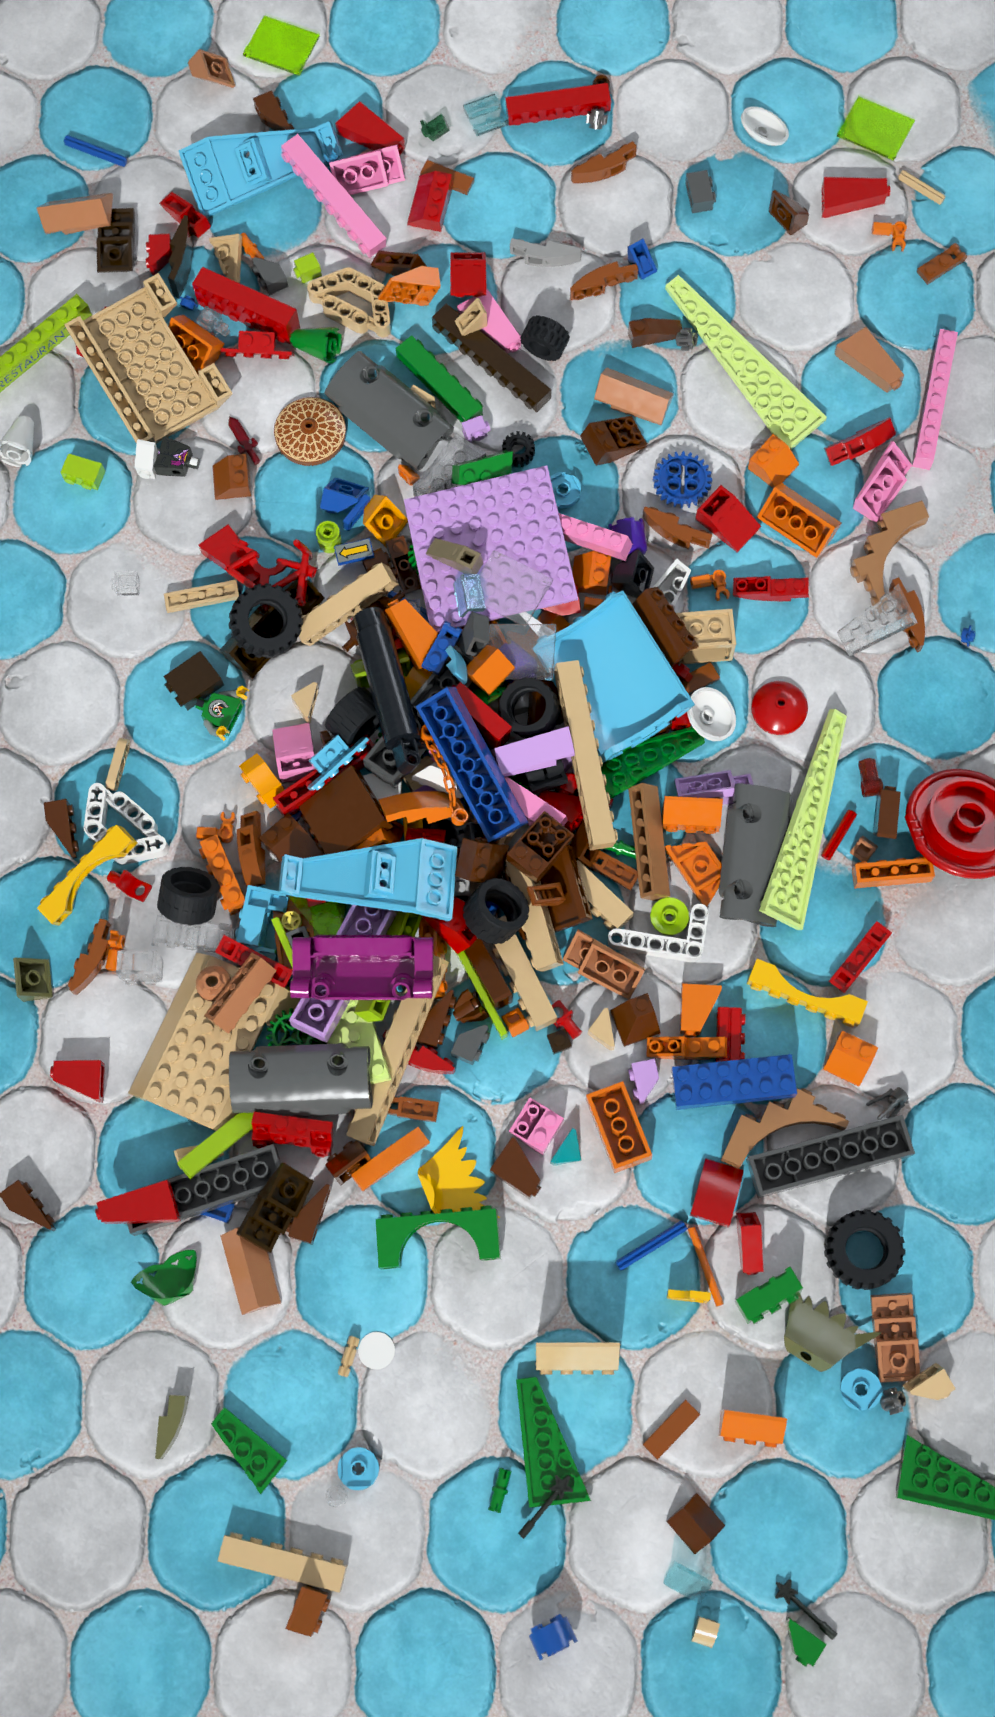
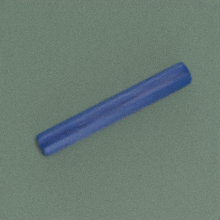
M66 135L63 142L66 146L122 167H125L128 162L127 157L70 135Z
M683 1221L676 1223L618 1259L616 1265L620 1270H624L685 1232L687 1226Z

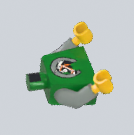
M239 686L236 690L223 691L218 694L212 693L208 701L202 698L197 700L195 708L203 711L201 714L204 721L203 725L210 735L220 737L223 741L226 739L224 735L229 737L244 707L240 698L247 700L248 697L244 694L249 692V689Z

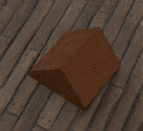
M698 1493L666 1521L694 1554L709 1544L725 1527V1524Z

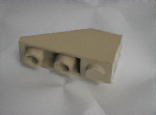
M437 538L433 540L426 552V555L472 578H475L483 565L481 553L464 545Z

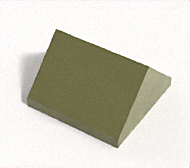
M13 958L16 994L20 1000L27 1002L53 997L49 959Z

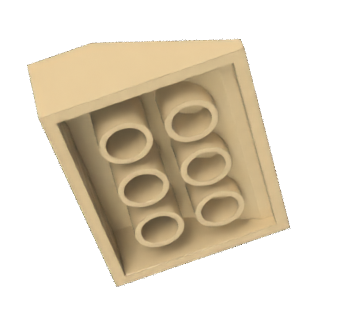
M536 1343V1371H540V1375H552V1371H561V1375H573V1371H581V1375H593L594 1371H602V1375H614V1371L619 1370L620 1343Z

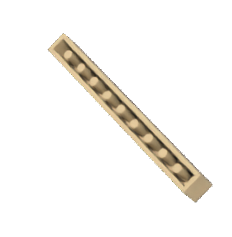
M579 660L556 663L553 671L565 727L569 726L575 756H571L589 847L590 850L610 848L618 840L617 830L613 829L614 815L609 809L610 796L605 790L606 777L605 774H602V758L598 756L597 752L599 743L598 739L594 737V720L590 718L591 704L587 702L586 698L588 694L587 685L583 684L584 670L579 665Z
M435 955L433 957L432 998H406L405 1000H400L398 1010L393 1015V1022L386 1032V1039L381 1047L392 1080L371 1084L372 1109H355V1115L348 1125L346 1136L375 1146L449 964L448 961Z

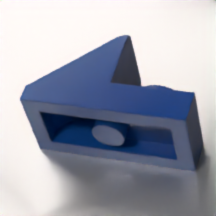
M644 238L627 247L628 262L637 264L640 279L643 280L657 272Z

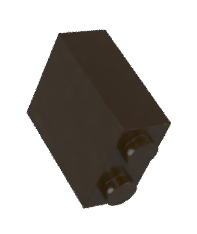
M201 651L164 675L165 687L170 693H175L177 696L175 697L176 702L180 707L184 706L187 711L196 705L199 698L205 699L224 686L221 677Z

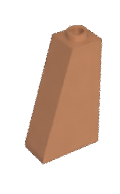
M867 327L837 344L834 353L836 357L886 393L892 389L897 390L902 385L903 372Z

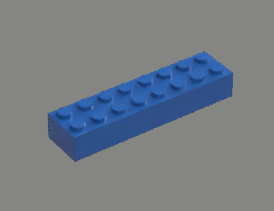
M446 687L417 705L416 708L488 842L497 841L527 824L528 821L456 687Z

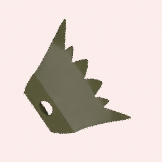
M798 1295L799 1299L790 1304L784 1343L789 1353L819 1372H823L833 1367L838 1361L860 1346L877 1337L881 1332L855 1334L858 1326L843 1329L846 1321L845 1313L829 1318L826 1301L819 1304L813 1310L810 1296L803 1303L801 1295Z

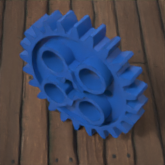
M682 451L681 456L675 452L674 457L668 454V460L662 458V464H657V469L654 470L655 476H653V482H655L653 488L657 489L656 495L662 494L660 500L667 499V505L673 502L674 508L677 504H680L681 509L684 504L690 508L691 503L697 506L698 500L703 502L704 496L707 497L708 490H711L710 484L712 483V472L708 471L709 465H704V459L698 461L699 455L693 458L692 452L685 456L684 451ZM681 466H684V494L680 493ZM670 470H676L677 472L672 473ZM689 470H693V471H695L696 473H693V474H692V473H689L688 471H689ZM675 486L677 489L672 490L669 487ZM688 487H694L695 490H689Z

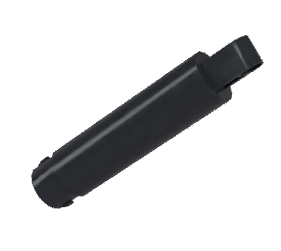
M370 607L359 611L353 618L357 630L356 637L385 747L393 751L398 771L408 775L420 764L421 760L418 750L428 748L425 741L420 740V733L390 627L392 625L388 618H386L382 608Z

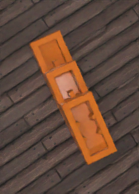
M417 1127L368 1161L351 1176L363 1192L393 1172L395 1168L409 1160L430 1142L420 1128Z

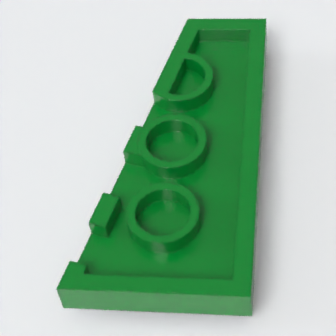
M224 1407L211 1425L232 1452L234 1458L239 1462L258 1492L262 1494L288 1460Z

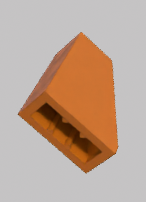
M682 984L680 1034H684L685 1037H696V1034H700L720 995L721 985Z

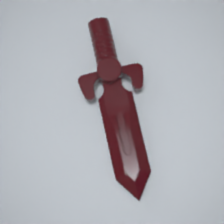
M229 416L228 426L240 444L237 446L239 454L246 452L254 465L259 464L260 459L253 449L258 445V442L251 438L252 444L249 443L250 439L239 420Z

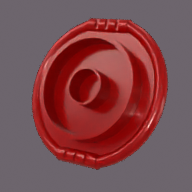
M947 769L933 773L923 779L909 796L904 817L916 850L934 866L949 874L969 879L994 877L995 779L980 772L966 769Z

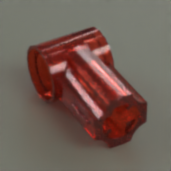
M867 758L859 761L862 796H878L879 789H883V782L878 776L875 759Z

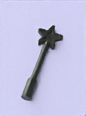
M555 1475L556 1484L550 1488L554 1492L533 1518L528 1520L518 1532L523 1539L533 1529L535 1522L558 1495L562 1499L565 1492H573V1489L568 1486L569 1476L561 1480Z
M791 1579L785 1585L776 1582L780 1590L775 1595L776 1599L784 1597L787 1604H790L791 1599L819 1625V1629L831 1640L837 1636V1633L826 1622L821 1621L794 1596L798 1594V1591L791 1589Z

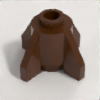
M469 989L461 992L453 1011V1015L458 1022L483 1021L489 1017L478 1000L476 991L471 993Z

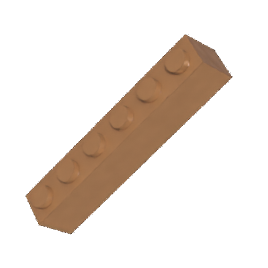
M640 783L629 788L640 898L658 901L670 897L658 786Z

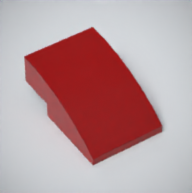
M705 1158L689 1216L729 1227L744 1170Z

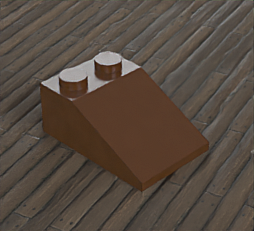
M289 813L259 837L265 848L280 863H282V857L285 854L299 858L326 855Z
M463 838L455 876L481 883L492 878H502L509 845Z
M357 1140L343 1146L344 1150L338 1155L336 1153L332 1154L325 1164L340 1186L351 1179V1175L371 1160L366 1150Z

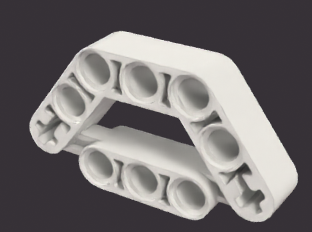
M94 783L90 786L84 831L94 843L106 836L108 830L105 828L108 804L146 836V838L137 839L138 844L125 857L114 858L118 864L126 865L163 857L168 854L169 845L157 833L158 826L156 822L140 806L123 792L112 794L100 783ZM119 800H125L122 805H116ZM101 809L99 814L93 815L94 810ZM138 811V815L136 817H130L132 812ZM147 823H152L150 829H144ZM98 827L97 832L90 833L92 828ZM139 847H145L142 853H136Z

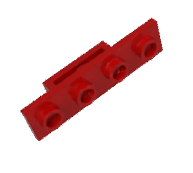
M239 331L238 349L221 348V352L226 353L225 356L236 357L237 353L243 354V357L254 358V354L261 355V358L272 359V355L279 356V359L289 360V356H294V352L275 351V332Z

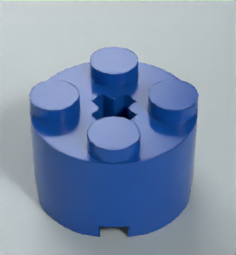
M559 1614L551 1618V1623L545 1627L539 1624L530 1629L532 1634L529 1635V1638L539 1661L543 1660L542 1655L545 1653L550 1657L569 1647V1641L573 1640L574 1644L578 1642L567 1617L563 1618Z

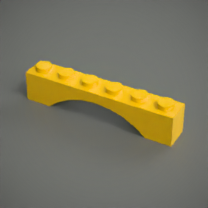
M119 825L110 827L106 832V836L93 845L90 853L85 854L80 859V863L67 872V877L54 886L52 893L40 901L37 909L51 924L59 926L72 913L76 893L86 876L97 866L108 860L125 857L138 842L123 827Z
M756 959L747 982L753 990H764L769 992L771 997L778 999L782 997L787 999V1002L792 1005L798 1006L800 1004L805 1006V1009L810 1012L816 1013L818 1011L823 1013L824 1017L831 1020L836 1018L843 1021V1024L849 1027L860 1024L868 1001L850 994L835 998L808 995L789 984L779 973L775 965L760 959Z

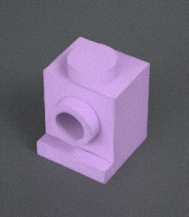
M482 415L461 423L462 432L468 446L472 445V441L484 439L487 436V432L490 431V426L487 421L484 422Z

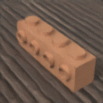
M251 953L205 1013L204 1017L229 1034L236 1027L242 1015L248 1011L252 1002L261 994L264 986L271 981L276 970L260 956Z

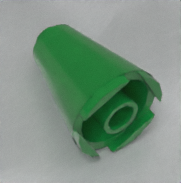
M335 327L296 329L291 333L290 342L293 347L326 363L333 364L337 360L335 358L336 354H340L342 336L338 333L339 329Z

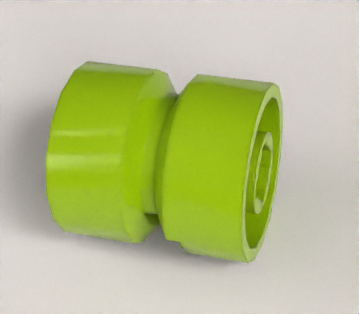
M324 521L317 526L316 537L320 549L326 553H334V546L342 544L338 525L332 521Z

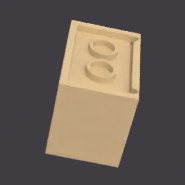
M732 609L676 613L699 646L696 649L690 650L677 665L732 661L736 647Z

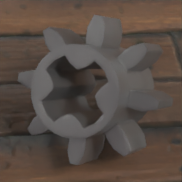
M591 109V113H588L586 116V123H590L589 128L602 129L603 125L607 124L608 116L604 115V110Z
M684 328L680 330L681 332L677 333L676 344L681 346L682 351H690V349H693V346L697 345L698 337L696 333L692 332V328Z
M896 1387L883 1391L884 1396H881L880 1399L882 1409L889 1411L890 1415L903 1412L902 1407L906 1405V1398L903 1392H897Z

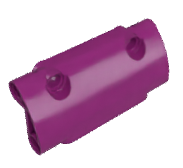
M317 935L314 937H293L291 998H316L318 1000H405L406 998H432L433 937H412L410 935ZM323 985L327 991L323 994L319 993L316 987ZM404 985L407 988V992L404 994L399 993L397 986Z

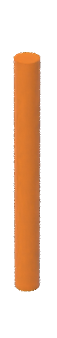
M695 1227L689 1228V1235L716 1307L723 1305L724 1303Z

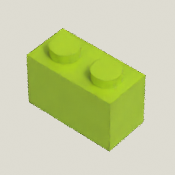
M68 453L60 473L68 484H78L88 490H98L106 471L102 463Z

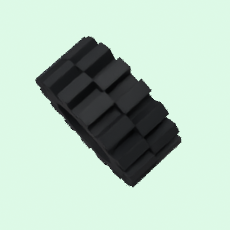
M516 431V435L512 432L510 437L507 435L506 440H503L502 451H512L511 449L514 445H523L526 449L525 452L522 454L513 453L512 464L514 463V467H518V464L524 467V463L528 465L529 460L532 461L535 455L533 438L531 439L529 434L526 436L525 432H522V435H520V431Z

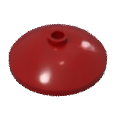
M773 681L757 690L752 700L751 712L754 721L762 730L774 735H787L802 726L808 713V704L802 691L795 685L784 681ZM782 701L784 705L780 706L778 702Z

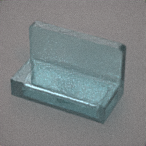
M462 574L453 584L459 617H464L469 611L483 612L486 607L480 575Z
M674 1560L663 1583L701 1604L707 1590H710L713 1581Z

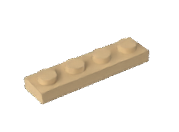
M231 580L164 593L167 613L233 601L240 595L237 581Z

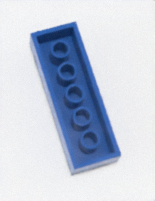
M792 1054L675 1066L671 1069L676 1110L794 1098L797 1095Z

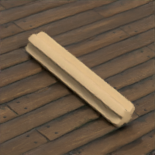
M903 170L899 174L898 179L939 205L945 200L946 196L907 171Z

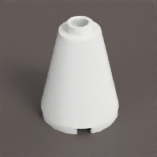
M19 416L0 440L1 460L11 466L21 467L23 464L28 466L32 461L34 422L30 417Z

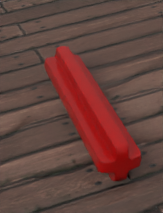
M848 810L821 854L824 859L830 860L857 816L854 811Z

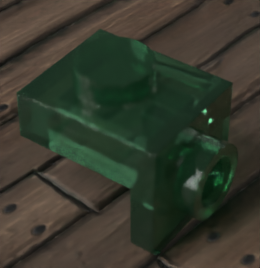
M442 114L428 123L423 119L420 121L422 134L425 138L428 137L432 141L437 140L450 131L445 116Z

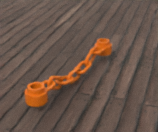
M423 725L419 731L421 740L425 741L426 747L430 750L438 767L442 770L444 785L449 793L452 823L461 826L467 821L468 813L460 808L456 802L453 778L450 776L447 764L436 747V743L426 725ZM440 757H441V759H442V761H443V763H442L441 765H440V763H439V761H438V759H439ZM448 780L451 781V784H452V787H451V788H448V785H447V781H448Z

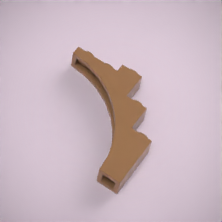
M923 501L882 513L877 522L880 533L868 536L864 544V550L867 555L853 559L850 567L851 575L853 578H856L857 583L864 581L865 590L869 591L871 595V604L877 609L878 613L885 611L888 605L883 585L885 560L893 546L903 536L927 523L929 514Z
M801 1088V1090L797 1089V1095L791 1099L787 1109L779 1102H769L760 1122H756L757 1119L751 1115H741L720 1161L735 1168H740L747 1154L757 1143L769 1134L785 1127L797 1124H818L844 1131L849 1121L845 1119L846 1116L838 1112L833 1114L827 1111V1107L821 1104L813 1105L815 1096L812 1095L811 1091Z

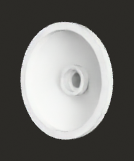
M748 107L743 111L741 115L742 125L755 141L769 146H779L787 141L789 131L778 116L760 107Z
M709 687L700 688L690 695L695 705L687 711V715L696 732L711 741H722L728 738L735 729L736 715L732 704L726 696L718 690Z

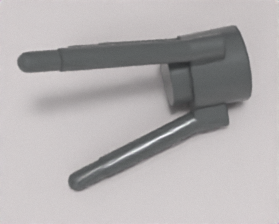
M898 1087L895 1090L890 1088L886 1093L866 1103L867 1106H870L889 1097L887 1100L890 1105L877 1117L878 1120H881L893 1107L895 1110L889 1118L895 1117L900 1109L905 1106L904 1103L909 1097L902 1088Z

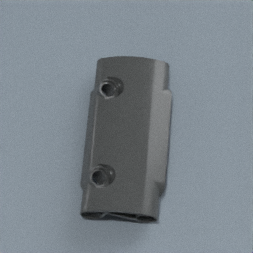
M361 351L355 353L338 370L324 392L329 399L339 406L338 409L341 413L392 455L400 460H405L417 471L425 466L439 441L446 440L454 431V427L444 418L440 417L438 410L384 366L377 365Z
M735 784L734 804L727 811L721 877L718 888L719 895L725 898L721 900L720 918L744 920L761 926L776 927L777 920L760 912L759 909L791 820L789 816L790 793L758 785Z
M343 1043L259 1046L251 1052L230 1051L229 1089L232 1112H260L283 1116L345 1114L351 1111V1109H372L373 1097L369 1075L370 1048L369 1046L348 1048Z

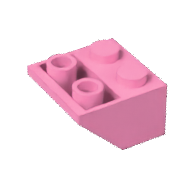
M529 1098L509 1132L525 1145L544 1155L564 1122V1118L534 1099Z

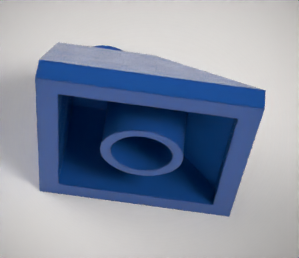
M335 477L323 489L320 508L330 514L339 513L357 503L368 492L369 487Z

